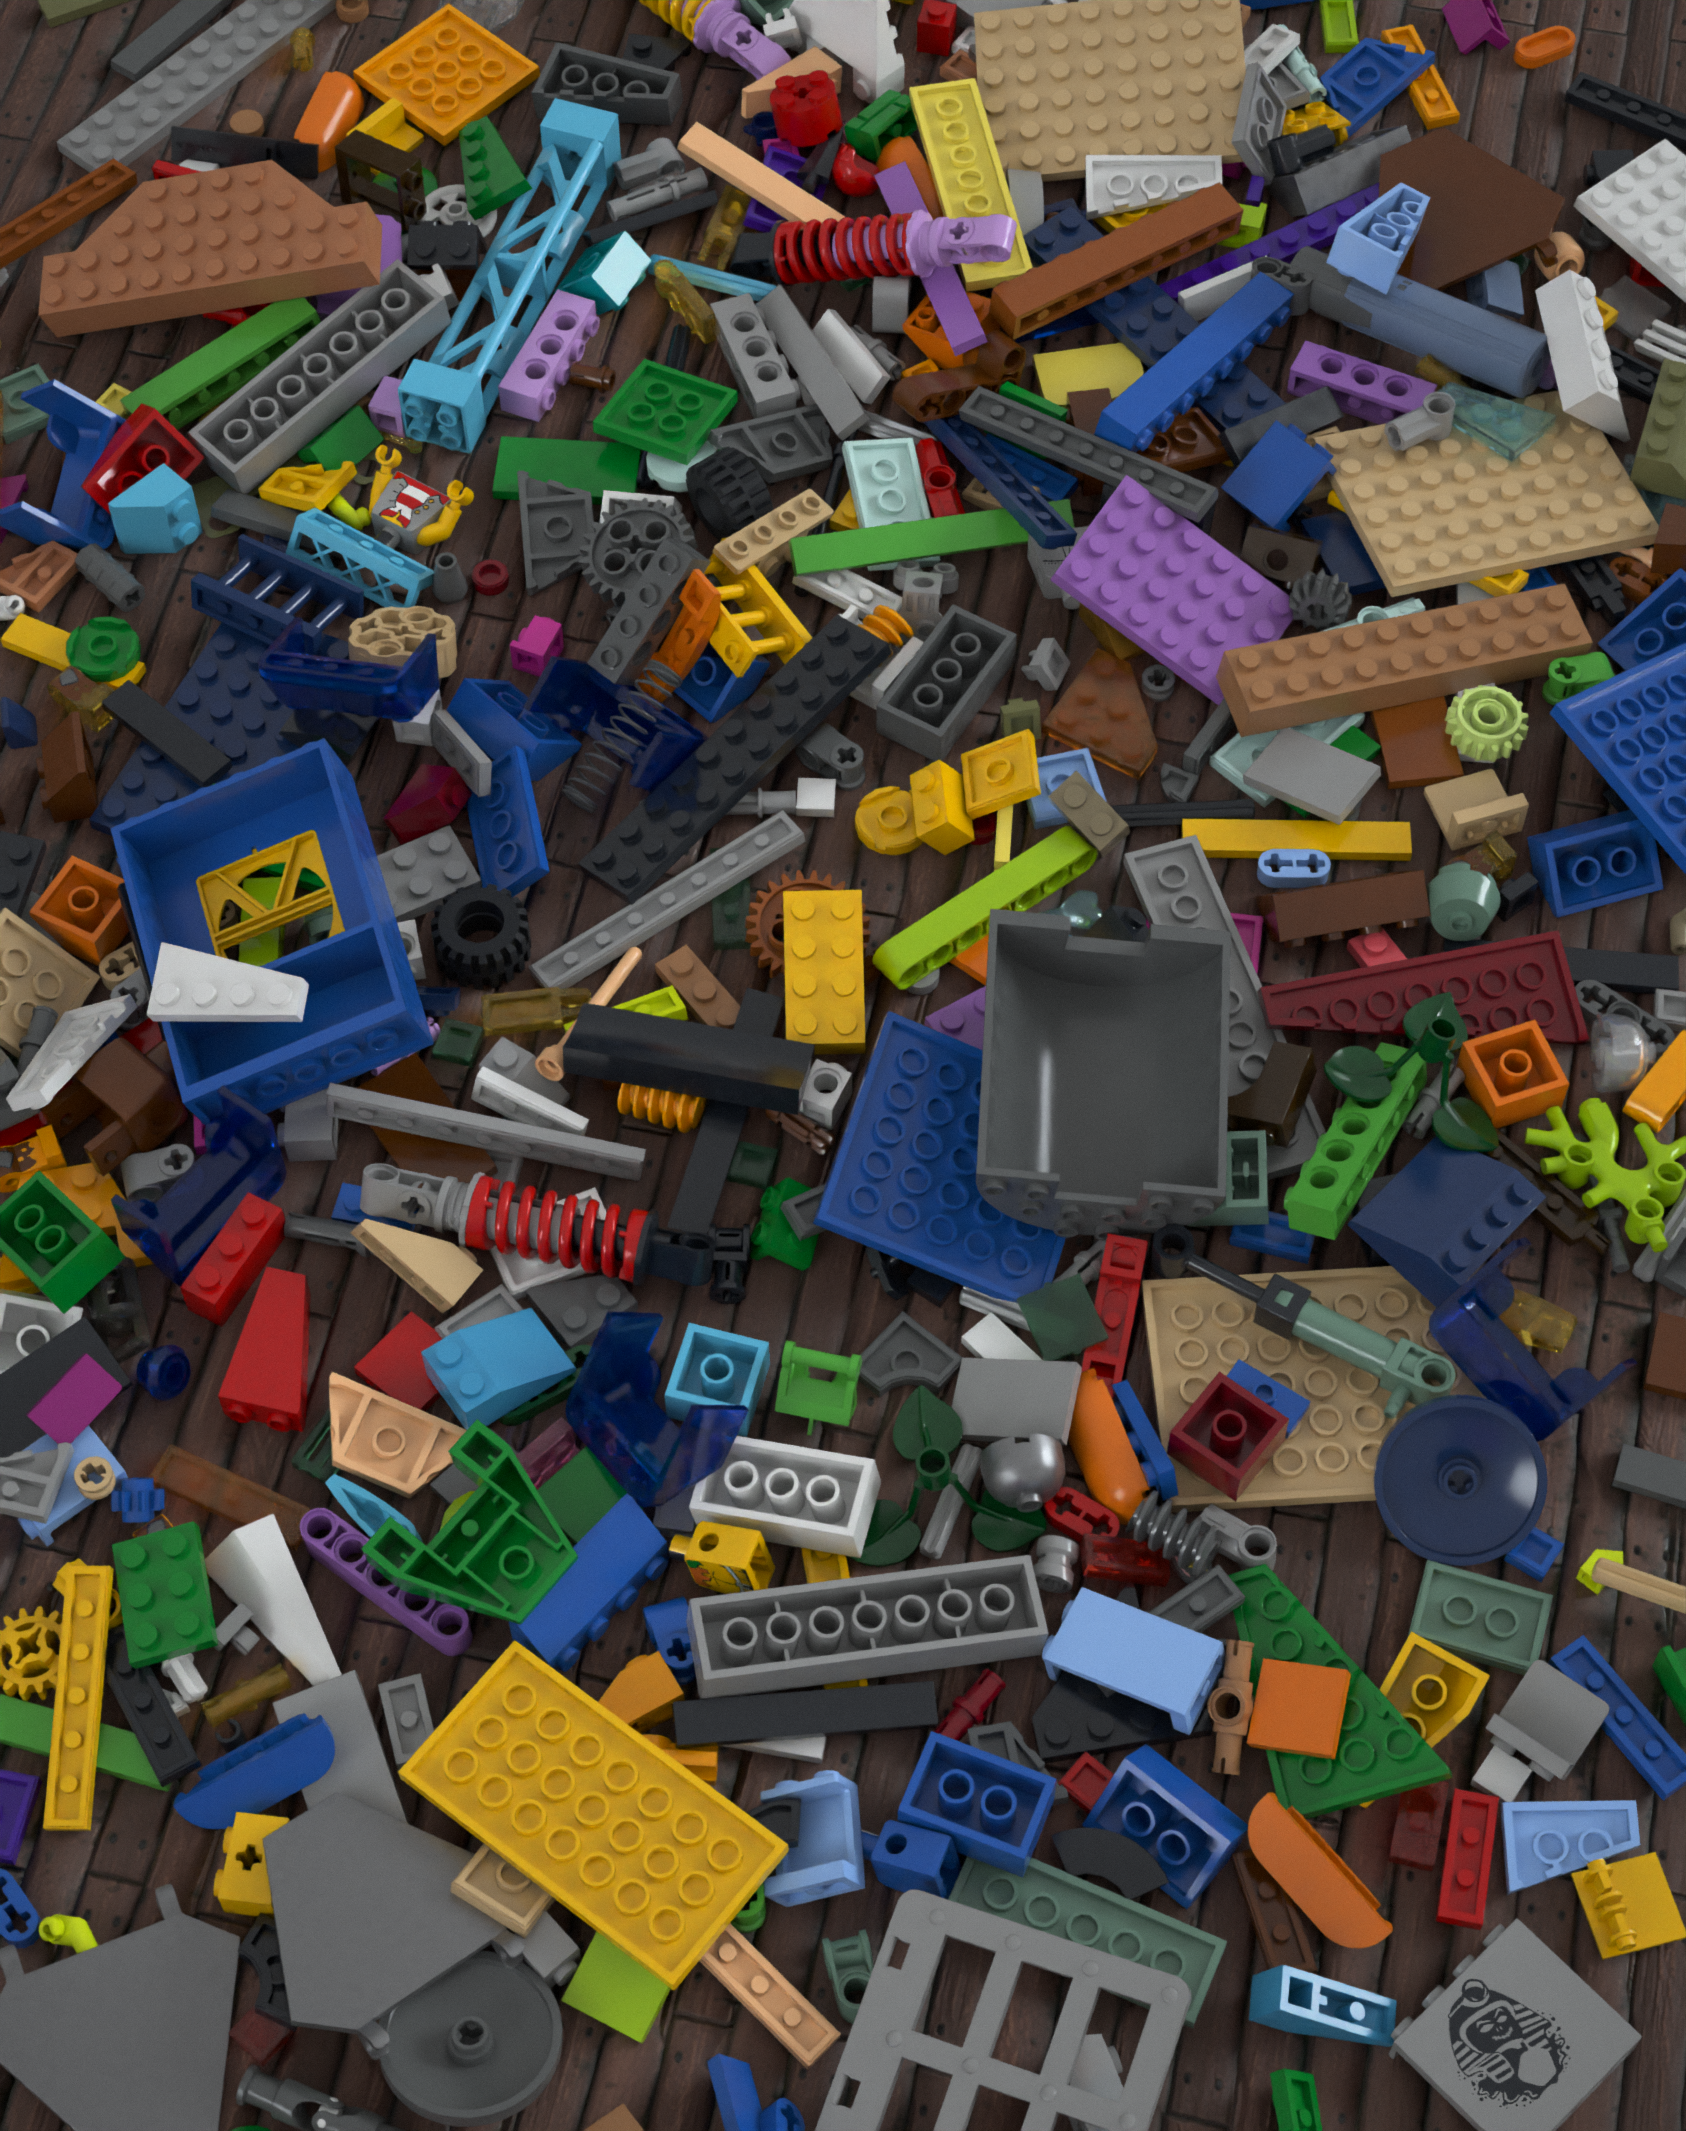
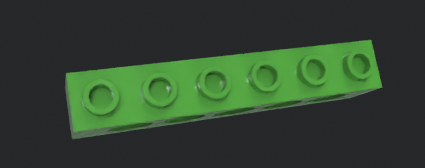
M1381 1042L1375 1053L1382 1059L1384 1069L1391 1067L1408 1048ZM1418 1052L1395 1074L1387 1077L1392 1085L1389 1096L1375 1102H1363L1347 1096V1100L1342 1108L1338 1107L1335 1110L1329 1130L1326 1134L1322 1133L1320 1135L1314 1155L1311 1160H1306L1303 1163L1299 1180L1294 1187H1289L1286 1192L1284 1209L1288 1211L1290 1229L1331 1240L1337 1238L1419 1097L1420 1092L1427 1083L1426 1061L1419 1056Z

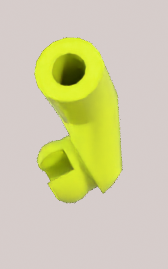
M340 493L327 505L336 517L358 531L363 530L364 526L371 524L372 519L367 508L360 507L354 510Z
M54 1914L51 1917L44 1918L39 1925V1935L44 1941L74 1947L77 1954L98 1946L87 1922L80 1917Z

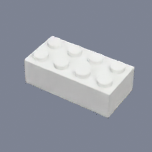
M711 1432L689 1509L696 1525L706 1521L761 1531L764 1541L861 1558L881 1479L874 1459Z

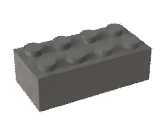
M952 604L877 704L876 733L934 761L939 759L943 761L1015 663L1017 634Z

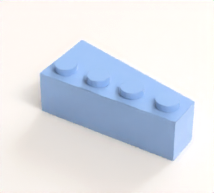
M1399 183L1339 226L1326 263L1337 268L1340 274L1354 277L1387 294L1418 233L1430 197L1403 183Z

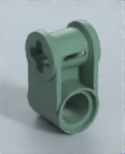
M866 1929L859 1930L856 1936L830 1941L828 1937L821 1938L825 1965L829 1980L831 1979L838 2011L841 2017L851 2024L854 2023L860 2004L849 2002L846 1996L855 1990L865 1992L874 1968Z

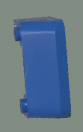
M55 379L22 392L21 400L50 415L47 423V436L56 448L66 453L51 513L20 501L0 509V526L36 545H44L50 541H55L69 549L81 550L92 543L100 545L103 549L111 545L115 535L112 517L81 488V485L126 419Z

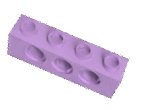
M557 289L498 386L502 411L540 422L546 410H551L557 391L561 385H566L569 380L572 364L575 361L581 360L587 341L590 337H594L598 331L600 319L596 316L595 301Z

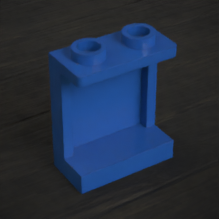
M1276 420L1221 488L1230 499L1265 526L1288 532L1291 526L1286 522L1287 519L1327 472L1333 476L1337 469L1330 462L1333 455L1318 443L1311 447L1304 441L1307 436L1292 423L1286 428Z

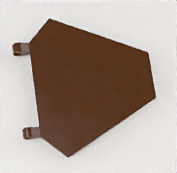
M1444 127L1380 155L1379 198L1399 183H1403L1430 197L1418 233L1397 272L1398 275L1441 291L1534 248L1537 249L1545 267L1548 268L1558 263V258L1556 257L1558 254L1557 248L1550 240V237L1565 204V198Z

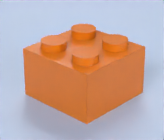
M1536 1020L1462 1043L1456 1068H1460L1464 1072V1083L1473 1101L1484 1110L1495 1128H1501L1544 1114L1547 1109L1553 1106L1562 1108L1569 1082Z

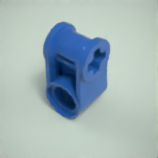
M681 1596L643 1607V1616L651 1643L655 1646L656 1652H660L677 1683L685 1685L694 1681L696 1673L686 1622L688 1604L685 1597ZM682 1655L684 1661H678L676 1656Z

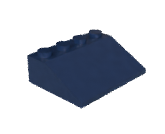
M1436 1135L1347 1225L1439 1310L1535 1210L1546 1196L1517 1169L1477 1151H1460L1444 1144Z

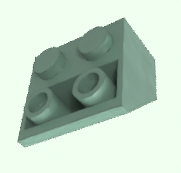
M1266 1130L1227 1132L1226 1198L1213 1214L1188 1224L1187 1227L1269 1224Z

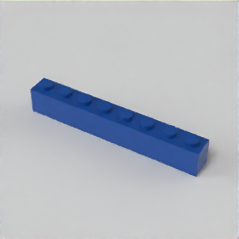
M1260 271L1103 409L1094 435L1134 453L1138 450L1144 451L1159 431L1164 433L1179 413L1182 415L1187 413L1199 395L1201 397L1207 395L1218 378L1222 380L1226 378L1238 360L1243 362L1257 343L1262 345L1276 326L1281 328L1287 322L1292 313L1289 306L1294 293Z

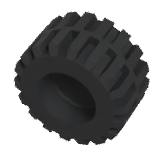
M726 446L691 466L686 472V485L691 503L704 526L718 541L733 535L773 510L769 491L761 475L754 465L733 447Z
M480 883L471 884L472 889L465 890L464 887L456 889L455 896L448 894L443 898L444 906L437 905L434 910L435 918L431 919V934L435 955L441 971L445 970L446 977L451 981L458 978L459 985L465 988L469 984H474L476 990H483V985H491V989L500 987V981L504 980L506 983L514 980L513 973L521 974L525 969L524 961H529L530 948L532 945L526 909L522 908L520 899L517 896L512 898L511 891L505 888L497 891V886L493 884H488L487 888H481ZM488 930L498 933L495 938L486 942L474 943L464 940L467 936L477 931Z

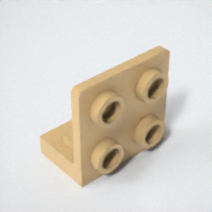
M1493 769L1430 785L1424 789V796L1451 850L1520 832L1523 829L1529 804L1523 793L1507 796Z

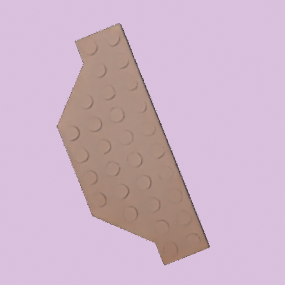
M273 160L146 181L76 251L43 257L38 315L58 338L380 285L382 224L367 201L333 207Z

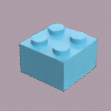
M689 1323L665 1392L667 1417L747 1437L770 1366L769 1342Z

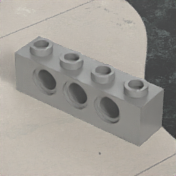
M750 293L711 303V328L753 419L796 409V400L801 398L800 389L795 379L790 380L788 376V364L784 354L779 355L777 352V342L773 331L767 330L765 327L766 321L762 307L760 305L755 306Z

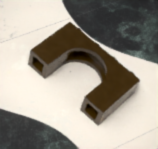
M1274 1041L1257 1081L1247 1090L1228 1097L1227 1132L1266 1130L1267 1146L1275 1145L1287 1148L1317 1073L1312 1048Z

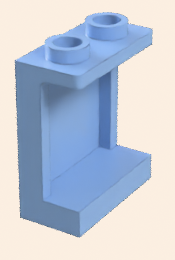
M89 1425L71 1443L74 1453L47 1523L23 1518L17 1519L32 1540L39 1536L47 1547L54 1542L51 1536L53 1530L96 1501L85 1498L80 1493L75 1482L74 1471L82 1460L95 1456L106 1459L110 1463L116 1477V1485L113 1491L121 1489V1479L128 1478L123 1467ZM45 1434L22 1451L31 1449L33 1454L58 1449V1446L49 1435ZM95 1472L87 1476L89 1481H93L95 1484H99L102 1481L101 1475L98 1476Z
M825 1770L815 1773L812 1779L801 1782L794 1780L781 1781L775 1784L774 1789L760 1792V1801L764 1804L784 1799H801L798 1847L789 1848L788 1853L776 1866V1876L768 1877L764 1881L765 1897L785 1907H790L865 1888L858 1785L840 1775L838 1771Z

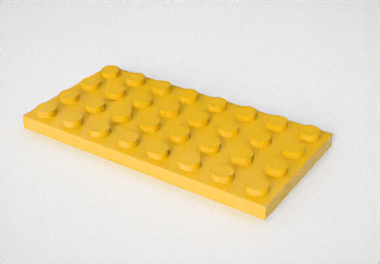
M516 1640L512 1642L398 1771L400 1779L673 1991L680 1985L789 1851L786 1842Z

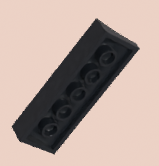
M583 1002L573 1030L563 1046V1067L566 1073L798 1115L814 1058L815 1045Z

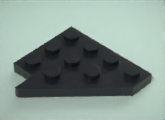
M1134 1582L1127 1583L1116 1600L1140 1609ZM1064 1671L1031 1720L1037 1754L1045 1764L1080 1758L1084 1752L1094 1756L1140 1748L1145 1744L1153 1746L1211 1736L1212 1733L1206 1704L1190 1735L1173 1728L1169 1712L1117 1691L1107 1698L1096 1683Z

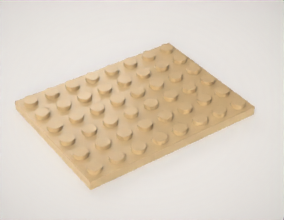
M1090 0L974 13L978 90L1005 178L1007 169L1040 172L1042 182L1085 178L1086 155H1221L1222 164L1244 162L1231 143L1246 75L1240 0Z
M1559 390L1455 410L1451 433L1447 438L1442 440L1426 439L1397 452L1389 445L1388 438L1384 433L1385 424L1313 437L1312 447L1318 443L1333 455L1330 462L1337 471L1333 476L1327 472L1325 474L1391 597L1479 580L1487 576L1494 577L1509 574L1517 569L1528 570L1654 544L1659 525L1635 485L1630 481L1629 475L1603 432L1564 412Z
M1392 1266L1238 1275L1266 1289L1273 1275L1278 1274L1312 1291L1310 1299L1397 1343L1403 1337L1449 1360L1455 1369L1456 1375L1450 1395H1471L1491 1400L1470 1278L1438 1310ZM1206 1277L1142 1280L1141 1295L1158 1438L1166 1453L1170 1431L1219 1371L1227 1376L1238 1359L1310 1401L1309 1409L1288 1439L1285 1438L1281 1446L1236 1502L1168 1455L1175 1468L1179 1494L1169 1498L1173 1500L1171 1513L1179 1512L1183 1507L1188 1509V1512L1204 1511L1210 1504L1224 1510L1376 1500L1373 1474L1378 1449L1394 1423L1416 1405L1407 1401L1395 1418H1387L1384 1415V1409L1392 1392L1379 1386L1380 1378L1295 1335L1289 1341L1255 1324L1253 1320L1257 1303ZM1434 1379L1423 1380L1430 1386H1440V1383Z

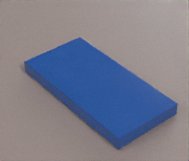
M516 745L492 762L491 795L478 797L470 789L472 795L466 802L482 888H487L488 884H493L497 886V891H501L503 888L511 891L512 898L550 872L525 750Z

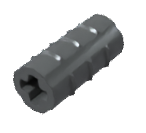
M96 543L89 544L77 554L75 559L76 568L86 577L87 581L92 582L97 587V590L106 595L109 601L114 603L120 610L129 612L138 607L144 600L146 594L144 586L134 578L133 574L123 568V564L118 563L112 557V554L106 552L100 545Z

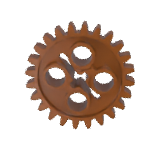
M797 870L795 880L791 881L785 874H781L780 886L772 881H768L767 893L760 890L757 891V903L750 902L748 913L750 916H746L745 928L749 930L746 931L745 941L752 943L750 945V956L760 955L758 958L759 968L771 966L770 978H774L779 973L784 974L783 985H785L784 942L775 939L776 936H784L783 891L845 890V881L833 886L831 885V874H828L823 881H820L815 870L812 871L809 879H804L801 871ZM862 903V915L865 913V903ZM862 916L863 956L866 955L867 945L865 943L869 942L871 932L867 930L870 923V917Z

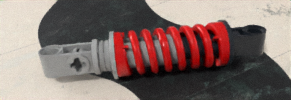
M383 1163L370 1164L363 1169L360 1209L364 1213L371 1216L389 1217L411 1224L434 1227L436 1232L446 1233L447 1230L456 1232L459 1236L460 1247L490 1250L496 1245L501 1254L511 1255L518 1250V1254L522 1259L531 1260L539 1254V1258L544 1264H553L560 1258L561 1264L567 1269H573L581 1262V1267L586 1273H596L602 1267L606 1277H618L639 1287L643 1286L648 1275L676 1280L690 1286L705 1285L711 1280L716 1245L714 1238L701 1232H688L660 1226L659 1212L656 1210L646 1211L634 1208L630 1211L627 1225L618 1223L621 1211L618 1204L609 1205L605 1220L597 1219L600 1204L597 1200L591 1199L586 1204L583 1216L581 1215L580 1208H578L579 1200L576 1195H568L564 1205L557 1204L558 1195L554 1190L546 1191L543 1200L536 1199L537 1190L534 1186H526L522 1196L515 1194V1183L506 1181L503 1183L501 1191H498L501 1180L486 1176L485 1173L481 1172L475 1173L469 1184L458 1182L457 1177L447 1176L446 1178H440L426 1173L399 1169ZM423 1183L424 1185L422 1186V1188H418L419 1185ZM419 1208L420 1210L415 1214V1210Z

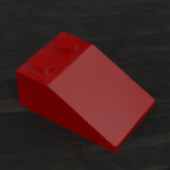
M141 403L117 430L84 480L81 488L110 514L108 506L110 501L164 463L185 480L205 457L155 408Z

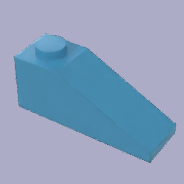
M1280 1965L1252 1975L1249 2020L1290 2033L1390 2047L1394 2042L1390 2035L1395 2029L1397 2000L1287 1965Z

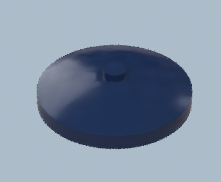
M1448 1395L1434 1398L1415 1406L1400 1417L1389 1429L1378 1449L1373 1474L1374 1492L1379 1511L1387 1527L1409 1550L1421 1557L1441 1564L1455 1566L1476 1565L1494 1560L1508 1553L1520 1544L1534 1528L1542 1513L1547 1494V1469L1539 1444L1532 1432L1518 1416L1504 1406L1477 1396Z

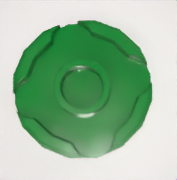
M96 617L88 620V625L83 626L81 629L80 626L75 628L66 641V656L70 666L76 668L93 682H111L124 677L135 668L141 655V644L136 631L131 629L130 624L126 621L114 617Z

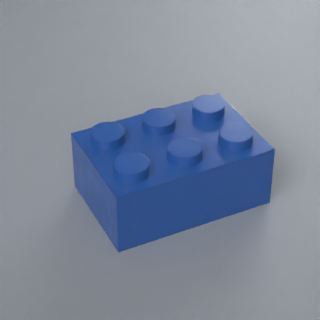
M931 1731L898 1808V1822L949 1835L952 1837L958 1853L1023 1878L1055 1799L1057 1779Z

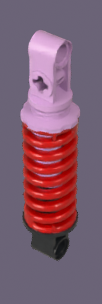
M923 209L915 210L911 213H894L889 219L882 214L874 216L872 220L864 215L858 217L855 221L850 217H844L839 222L833 218H828L823 223L819 220L811 219L806 225L801 221L779 220L773 225L771 232L741 233L737 236L730 270L733 274L751 279L774 276L778 284H781L783 287L799 283H813L817 280L820 282H830L834 279L846 281L850 278L862 280L866 277L874 279V276L897 277L900 274L906 277L921 276V278L932 274L936 265L939 267H950L952 264L1005 262L1009 260L1017 224L1011 217L1002 214L969 218L959 217L956 219L937 217L933 220L929 212H924Z

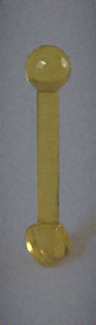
M378 430L383 439L406 446L411 453H419L422 450V442L414 439L407 440Z

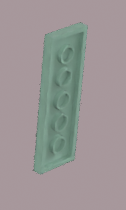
M967 1856L948 1898L950 1901L1180 1977L1186 1982L1191 1991V2002L1183 2025L1192 2029L1227 1944L1226 1940L1032 1857L1022 1878ZM1112 1993L1150 2010L1151 2005Z

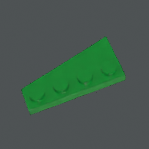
M487 115L478 121L469 122L459 131L467 209L475 221L532 189Z

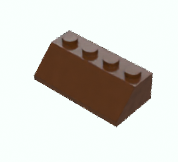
M1403 870L1256 896L1257 905L1271 941H1283L1284 948L1306 945V937L1321 935L1322 941L1345 938L1344 931L1357 928L1359 935L1382 932L1381 924L1396 922L1397 929L1420 925L1419 918L1431 916L1424 870Z

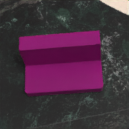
M1451 0L1443 6L1444 16L1460 52L1464 55L1468 54L1485 39L1499 50L1510 42L1492 0Z
M83 1353L25 1415L57 1444L64 1442L72 1443L122 1390V1385L87 1353Z

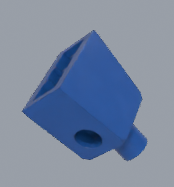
M893 1820L885 1822L880 1836L861 1830L863 1859L871 1861L880 1883L902 1893L909 1890H920L948 1900L962 1869L951 1836Z

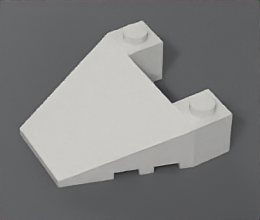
M794 0L789 11L791 16H795L803 43L789 47L791 50L802 54L814 46L819 49L827 48L853 67V92L861 100H865L869 104L889 89L897 92L904 89L905 64L902 54H896L893 40L898 35L896 27L893 25L889 26L886 14L891 9L889 0Z

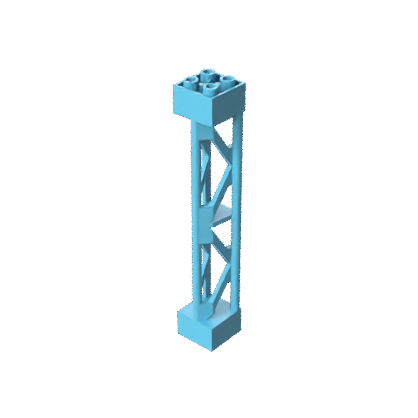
M557 98L553 100L540 124L542 151L526 179L532 189L515 199L451 319V324L447 326L429 361L413 359L398 387L406 437L419 442L439 445L449 450L471 454L486 425V418L499 395L498 386L532 332L605 190L608 191L615 177L613 162L621 160L617 113ZM543 181L552 190L555 206L515 230L540 182ZM583 185L590 186L578 212L571 210ZM546 227L537 245L521 253L511 254L508 251L514 245L541 228ZM548 255L553 257V260L546 271L545 257ZM501 285L513 289L509 297L504 296ZM526 294L532 296L533 298L517 327L511 326L510 324ZM481 295L491 303L495 321L453 347ZM500 343H501L502 349H500V350L497 351V349H498V347H499V345H500ZM483 345L475 362L459 370L447 367L475 348ZM484 373L491 374L492 376L482 393L481 379Z

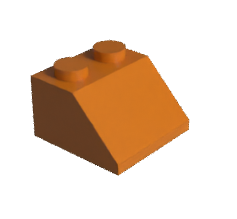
M72 855L29 911L30 917L69 953L99 966L101 960L114 952L129 932L117 892L118 885L125 883L124 879Z

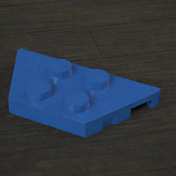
M1365 37L1320 77V83L1327 91L1325 98L1329 107L1351 122L1350 126L1345 127L1348 132V138L1434 64L1435 53L1430 50H1425L1424 55L1408 52L1405 45L1385 44L1380 40Z

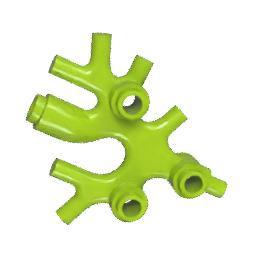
M1599 1098L1587 1099L1579 1106L1578 1119L1590 1139L1589 1142H1580L1574 1137L1559 1106L1550 1107L1545 1113L1553 1129L1552 1131L1526 1128L1524 1144L1544 1146L1555 1149L1560 1153L1556 1157L1541 1159L1540 1166L1544 1175L1557 1173L1561 1183L1570 1189L1582 1187L1589 1181L1590 1175H1593L1597 1178L1598 1184L1582 1195V1201L1585 1206L1592 1208L1609 1198L1618 1200L1629 1211L1624 1228L1631 1241L1637 1244L1649 1242L1652 1250L1656 1253L1662 1252L1668 1247V1243L1663 1235L1665 1225L1662 1217L1664 1208L1675 1204L1680 1197L1686 1179L1684 1167L1675 1162L1677 1158L1686 1154V1135L1669 1145H1665L1656 1140L1647 1123L1638 1124L1634 1128V1133L1648 1162L1642 1169L1628 1170L1622 1168L1614 1161L1613 1156L1619 1143V1130L1606 1102L1602 1103Z

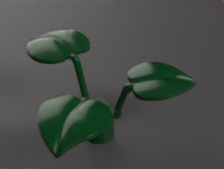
M1451 992L1424 999L1407 1011L1402 1025L1405 1034L1414 1043L1391 1067L1384 1069L1382 1059L1373 1051L1361 1046H1349L1338 1050L1323 1066L1326 1076L1339 1091L1355 1100L1375 1102L1389 1096L1392 1085L1387 1077L1395 1074L1416 1052L1428 1063L1442 1061L1443 1068L1439 1102L1443 1108L1436 1110L1431 1118L1432 1127L1437 1137L1444 1144L1460 1151L1491 1152L1499 1146L1496 1130L1487 1114L1479 1105L1464 1097L1455 1098L1451 1103L1448 1100L1450 1065L1454 1058L1452 1053L1461 1050L1462 1043L1468 1039L1467 1028L1455 1007Z
M920 1385L903 1404L893 1430V1441L897 1452L904 1459L915 1461L918 1479L914 1482V1490L909 1506L903 1513L901 1507L896 1502L886 1499L876 1500L861 1558L848 1557L863 1565L874 1567L891 1566L908 1559L916 1551L921 1541L920 1528L909 1519L915 1513L922 1490L925 1488L929 1491H939L948 1484L953 1485L967 1505L973 1511L978 1512L972 1520V1532L979 1544L994 1552L1017 1550L1043 1535L1047 1526L1040 1509L1032 1512L1018 1511L1017 1508L1008 1507L995 1500L987 1489L982 1495L981 1505L974 1501L958 1480V1475L951 1473L948 1456L958 1447L962 1440L963 1426L960 1417L948 1404L935 1397L927 1388Z

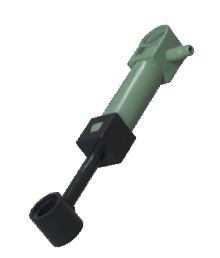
M1167 1224L1155 1232L1150 1259L1151 1266L1158 1275L1168 1279H1176L1185 1275L1190 1269L1257 1303L1253 1320L1255 1324L1289 1341L1295 1335L1380 1378L1379 1386L1392 1392L1384 1409V1415L1387 1418H1395L1407 1401L1417 1406L1425 1401L1450 1395L1456 1376L1455 1369L1451 1362L1443 1356L1433 1353L1403 1337L1397 1343L1310 1299L1312 1291L1278 1274L1273 1275L1266 1289L1196 1255V1249L1193 1248V1236L1184 1226ZM1167 1248L1177 1249L1181 1253L1171 1255L1166 1253L1164 1250ZM1434 1379L1440 1383V1386H1430L1423 1380Z

